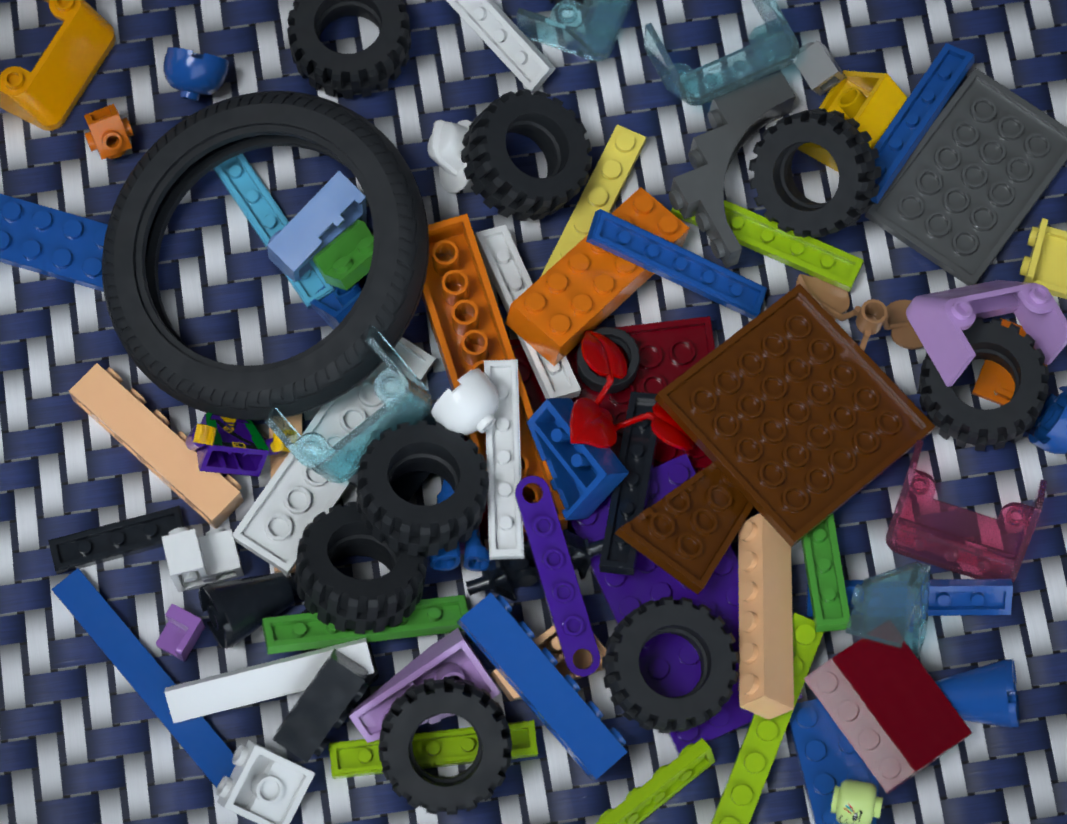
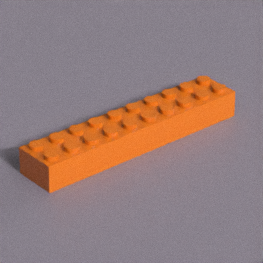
M468 214L428 225L429 260L421 295L452 391L460 385L457 380L469 371L479 368L484 373V360L515 359ZM518 368L521 480L528 476H538L546 481L561 528L565 530L568 529V520L565 521L562 510L565 508L558 491H554L550 481L553 478L547 462L541 460L527 421L533 415V411ZM477 430L467 435V439L472 440L477 445L478 454H482L487 463L486 431L480 433ZM530 483L523 488L522 494L527 502L537 503L541 499L542 491L538 485ZM523 526V542H526L528 539Z

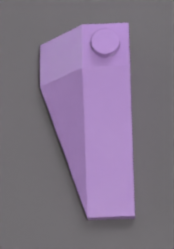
M457 628L427 648L353 709L348 716L366 742L369 743L379 740L382 722L397 697L400 698L405 693V690L412 685L418 686L422 684L423 680L430 678L441 680L444 677H454V680L464 681L465 679L473 682L477 688L485 689L491 694L492 699L501 692L460 629ZM436 714L427 718L420 725L426 723L434 724L440 722V719L455 714Z

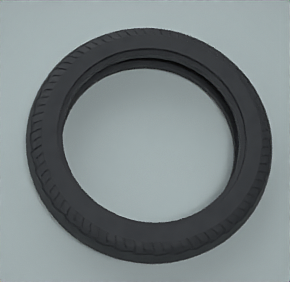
M291 91L254 92L219 101L185 118L158 139L138 161L116 199L107 225L102 255L103 289L111 322L122 345L137 367L161 390L194 409L221 417L241 420H271L311 411L346 394L365 380L388 357L405 333L417 309L427 275L429 230L426 211L418 184L401 153L375 125L356 112L322 97ZM274 146L301 147L317 151L340 162L352 171L365 193L371 211L374 232L370 270L364 287L350 312L329 335L316 345L293 357L270 364L253 366L231 365L213 361L192 351L181 340L166 315L161 300L158 280V263L162 240L167 225L183 197L192 186L214 167L239 154L255 149Z

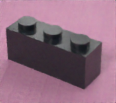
M334 648L277 729L273 740L306 763L313 754L319 757L330 741L326 737L332 727L338 730L349 715L345 708L353 699L358 702L369 685L365 683L368 671Z

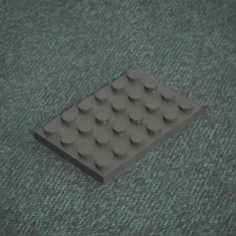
M974 68L926 132L878 204L873 202L865 217L966 285H975L1067 162V127L977 68Z

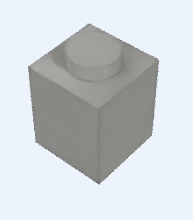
M819 41L807 43L798 50V55L792 59L810 88L820 96L846 78L827 47Z

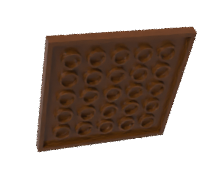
M801 284L790 290L657 393L655 397L658 404L791 547L926 438L936 427Z

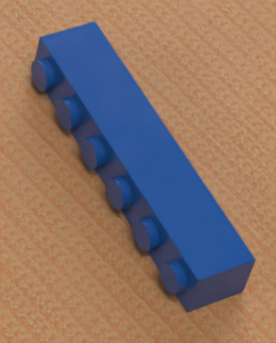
M489 593L461 617L457 623L592 781L597 780L627 753L623 747L626 744L625 739L614 727L608 730L600 720L603 717L602 712L592 701L585 703L579 696L578 692L581 689L574 679L568 674L563 677L555 668L558 664L557 660L548 649L544 647L540 650L532 641L535 638L532 630L523 621L518 624L509 614L513 611L509 603L501 595L495 597L492 593Z

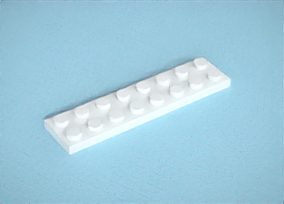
M402 337L388 357L365 380L346 394L323 405L294 445L293 452H289L231 535L235 542L288 575L296 564L299 539L302 538L303 530L307 524L313 523L314 517L321 512L328 514L329 508L337 505L351 485L342 476L394 396L405 391L413 395L435 363L436 358Z

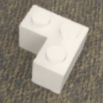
M180 527L169 531V535L161 537L170 576L178 593L202 587L209 583L222 582L244 576L237 544L231 536L233 534L232 529L216 528L205 533L206 536L198 537L195 528L189 530L187 527Z

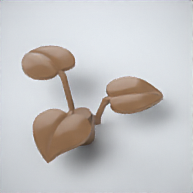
M799 274L796 286L801 284L834 320L837 318L839 321H845L857 316L856 326L863 333L860 348L863 351L866 348L870 335L878 333L882 325L885 330H891V338L897 345L911 350L924 347L906 316V309L912 300H897L886 307L881 301L871 299L867 300L862 307L856 306L854 310L845 313L850 305L848 291L816 277Z

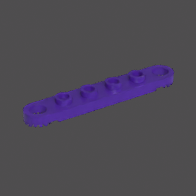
M528 476L517 484L515 499L559 645L569 671L577 676H589L599 667L600 653L552 495L545 480L538 476ZM534 483L541 488L542 497L537 503H529L524 499L522 492L527 484ZM586 649L591 653L592 662L588 668L579 669L574 665L573 655L577 650Z

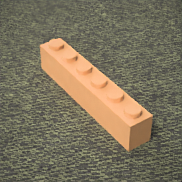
M96 363L69 390L73 401L214 529L218 528L244 502L240 492L241 485L229 474L223 477L220 473L199 471L197 452L186 447L185 441L187 436L181 431L175 434L168 427L170 422L161 412L155 410L152 413L145 407L146 400L135 389L132 388L130 391L125 389L120 384L123 382L122 378L112 368L108 367L104 370Z
M759 513L745 520L738 531L739 707L770 720L794 709L791 546Z

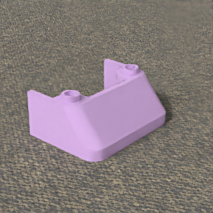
M995 280L916 296L906 309V316L947 387L952 386L976 356L962 330L969 329L977 317L985 319L1014 313L1026 334H1029L1035 340V349L1042 350L1045 356V365H1050L1067 345V319L1049 290L1037 283Z

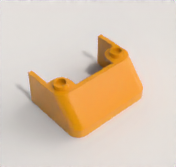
M44 0L49 3L52 15L63 21V24L31 72L19 66L8 67L1 72L0 108L46 131L56 130L64 124L116 41L112 25L85 0Z

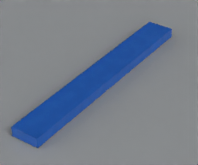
M77 568L52 588L54 594L216 789L224 776L230 778L236 766L232 764L233 752L202 716L173 723L164 691L166 687L176 684L80 569Z

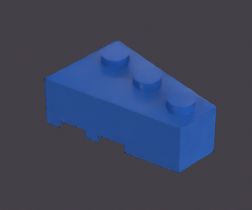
M547 398L530 417L527 424L541 460L547 462L553 478L550 483L553 490L558 491L565 508L562 510L565 521L588 519L629 472L610 448L603 449L587 444H572L570 442V418L574 405L573 401L570 398Z

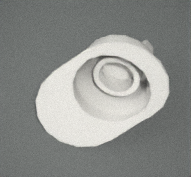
M437 120L434 123L432 135L429 138L427 152L430 158L439 165L440 184L448 193H458L469 182L463 171L467 167V163L461 161V151L465 148L462 143L465 133L469 131V125L472 123L469 120H461L458 123Z

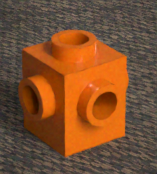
M114 104L84 115L90 132L84 133L91 152L98 150L102 160L105 158H118L124 155L126 150L132 148L128 137L134 134L127 117L120 118Z

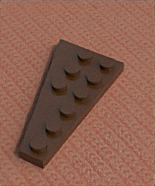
M712 463L665 495L657 503L641 512L630 522L621 526L614 534L695 594H698L704 589L754 506L720 469Z

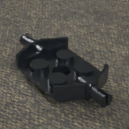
M568 530L562 531L573 568L578 570L582 580L587 574L591 559L601 554L604 539L589 543L588 539H582ZM529 542L524 543V559L490 560L487 570L484 571L485 576L466 581V587L469 595L489 589L493 590L496 594L515 601L514 589L528 587L540 581Z

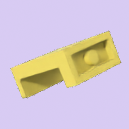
M1042 218L1038 228L1032 226L1027 245L1032 246L1030 257L1024 256L1019 274L1025 276L1023 282L1043 285L1052 296L1067 299V231L1047 226L1049 219Z

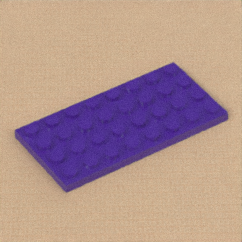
M687 454L653 468L646 509L696 474ZM612 492L588 519L568 520L575 535L582 539H588L589 543L604 539ZM731 546L725 552L704 589L698 594H695L639 551L634 575L600 572L599 562L601 554L591 559L590 568L617 625L632 610L640 607L645 602L650 600L657 601L662 597L672 596L673 600H680L684 597L692 599V604L696 606L704 604L711 609L709 613L714 618L720 616L726 623L722 627L727 634L732 632L736 641L732 644L734 652H739L738 560ZM672 633L659 634L648 640L641 650L639 656L641 675L647 685L656 693L665 697H680L692 691L701 677L700 658L695 648L683 637ZM739 663L736 664L737 672H739ZM739 676L737 683L732 687L733 694L714 717L690 730L683 732L672 731L668 734L678 756L687 745L695 744L701 738L708 743L751 722L754 713L739 707ZM801 692L797 701L803 699Z

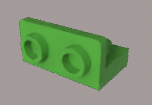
M357 220L313 257L314 263L327 284L347 291L369 273L373 255L374 235L371 234L364 221Z

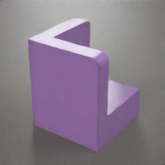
M172 603L165 614L168 623L159 636L156 646L185 662L203 632L205 625L201 618Z

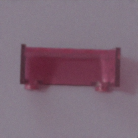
M917 440L886 534L887 546L897 554L974 579H1011L1013 583L1018 575L1042 511L1048 481L1041 479L1031 506L1018 502L1008 503L1002 507L998 519H994L933 499L936 491L935 480L928 473L916 469L923 446V441Z

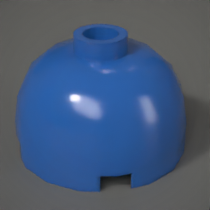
M168 47L164 58L163 71L170 86L181 91V98L199 101L200 96L212 95L223 86L229 69L228 60L204 53V55L193 53L194 50Z
M1061 386L1059 389L1063 391L1058 396L1051 394L1047 397L1041 415L1036 420L1034 427L1037 426L1034 436L1030 433L1028 434L1030 443L1046 452L1054 454L1067 453V386Z

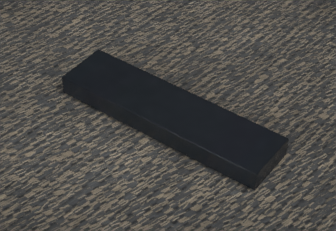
M180 506L48 540L55 572L58 575L76 570L77 568L81 569L163 547L161 537L169 535V531L185 527Z

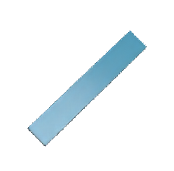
M242 153L214 167L213 170L267 248L270 238L277 231L282 230L289 221ZM312 260L309 263L313 270L307 271L299 282L297 280L294 283L285 275L307 309L311 308L310 302L316 299L319 301L335 291L332 285L326 283Z

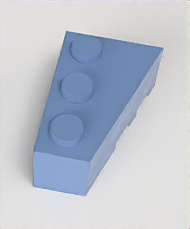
M338 171L282 230L277 231L270 238L267 245L268 258L294 283L297 280L299 282L307 271L313 270L309 261H313V257L357 220H362L365 224L367 223L366 196L344 174Z

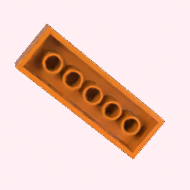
M642 187L611 213L680 247H683L690 229ZM586 236L511 303L505 324L555 366L582 341L585 331H593L654 273L586 242Z

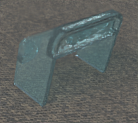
M564 0L555 5L550 18L519 8L517 12V27L530 40L592 61H603L612 54L633 0H584L583 4L572 0Z
M752 0L765 24L756 27L751 32L749 46L695 70L683 63L673 64L652 23L645 25L644 49L665 88L685 103L699 106L792 65L798 57L799 42L775 0Z
M375 326L368 331L366 341L387 365L377 375L374 382L375 393L384 404L381 408L334 446L319 433L310 432L301 436L276 407L270 410L265 422L301 464L332 483L345 482L359 471L362 455L367 452V446L372 440H380V433L388 428L395 431L397 430V424L408 422L409 426L416 425L417 420L421 421L432 408L433 400L430 391Z
M913 562L866 578L862 585L856 584L851 601L854 608L846 627V633L901 648L904 640L915 656L919 658L928 624L931 566L920 562Z

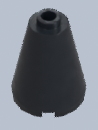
M282 572L209 583L199 588L198 595L202 611L207 610L210 621L207 622V625L214 639L222 649H227L235 646L260 628L263 618L275 617L294 604L297 588L290 576L286 577Z

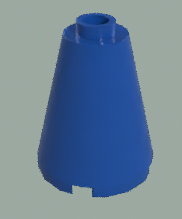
M1004 659L935 680V683L963 721L1008 728L1019 727V699L1016 689L1017 678L1014 659Z

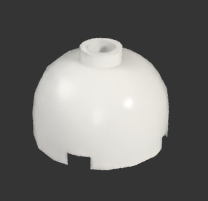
M476 368L459 378L457 381L460 385L453 391L448 388L431 410L435 420L445 426L447 430L463 433L464 435H470L477 430L480 433H484L496 421L493 415L498 408L499 395L497 388L486 374L479 368Z

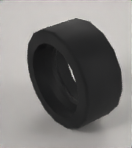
M614 327L598 328L594 332L606 336L616 345L623 348L628 358L627 375L622 379L615 377L613 384L607 394L618 393L628 388L636 379L640 365L639 348L635 340L624 330ZM580 343L577 351V372L585 385L591 390L600 393L606 383V378L597 376L586 364Z

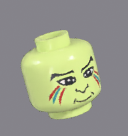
M846 779L841 783V786L835 785L831 813L836 814V819L841 824H871L873 817L880 818L883 797L876 796L877 789L872 783Z

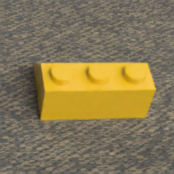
M843 70L846 78L831 88L819 109H826L827 112L839 111L844 113L845 120L853 118L860 123L857 130L860 133L865 131L869 133L872 140L868 144L872 150L908 98L887 73ZM805 143L799 146L798 150L838 172L834 158L826 149L815 143Z

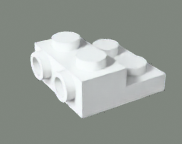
M248 740L246 746L240 745L236 749L232 758V764L236 766L230 778L224 776L216 790V795L220 796L217 802L225 809L258 824H290L315 773L272 750Z

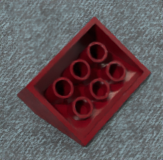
M890 621L832 657L803 678L887 794H890L972 734V731Z

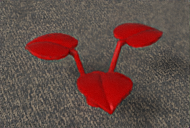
M585 331L581 341L583 358L595 373L606 376V383L595 401L583 397L574 403L570 418V442L572 444H587L603 449L610 448L617 441V430L648 419L652 421L651 429L661 441L678 449L692 450L694 448V441L658 402L652 407L653 413L646 412L613 425V417L610 412L603 407H599L613 384L614 377L622 379L627 375V362L620 348L612 340L600 333Z

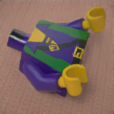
M208 412L204 414L201 424H196L193 427L185 443L188 449L192 451L197 450L199 471L259 477L267 456L278 454L280 451L293 452L294 434L275 432L273 438L267 439L258 432L251 420L226 418Z

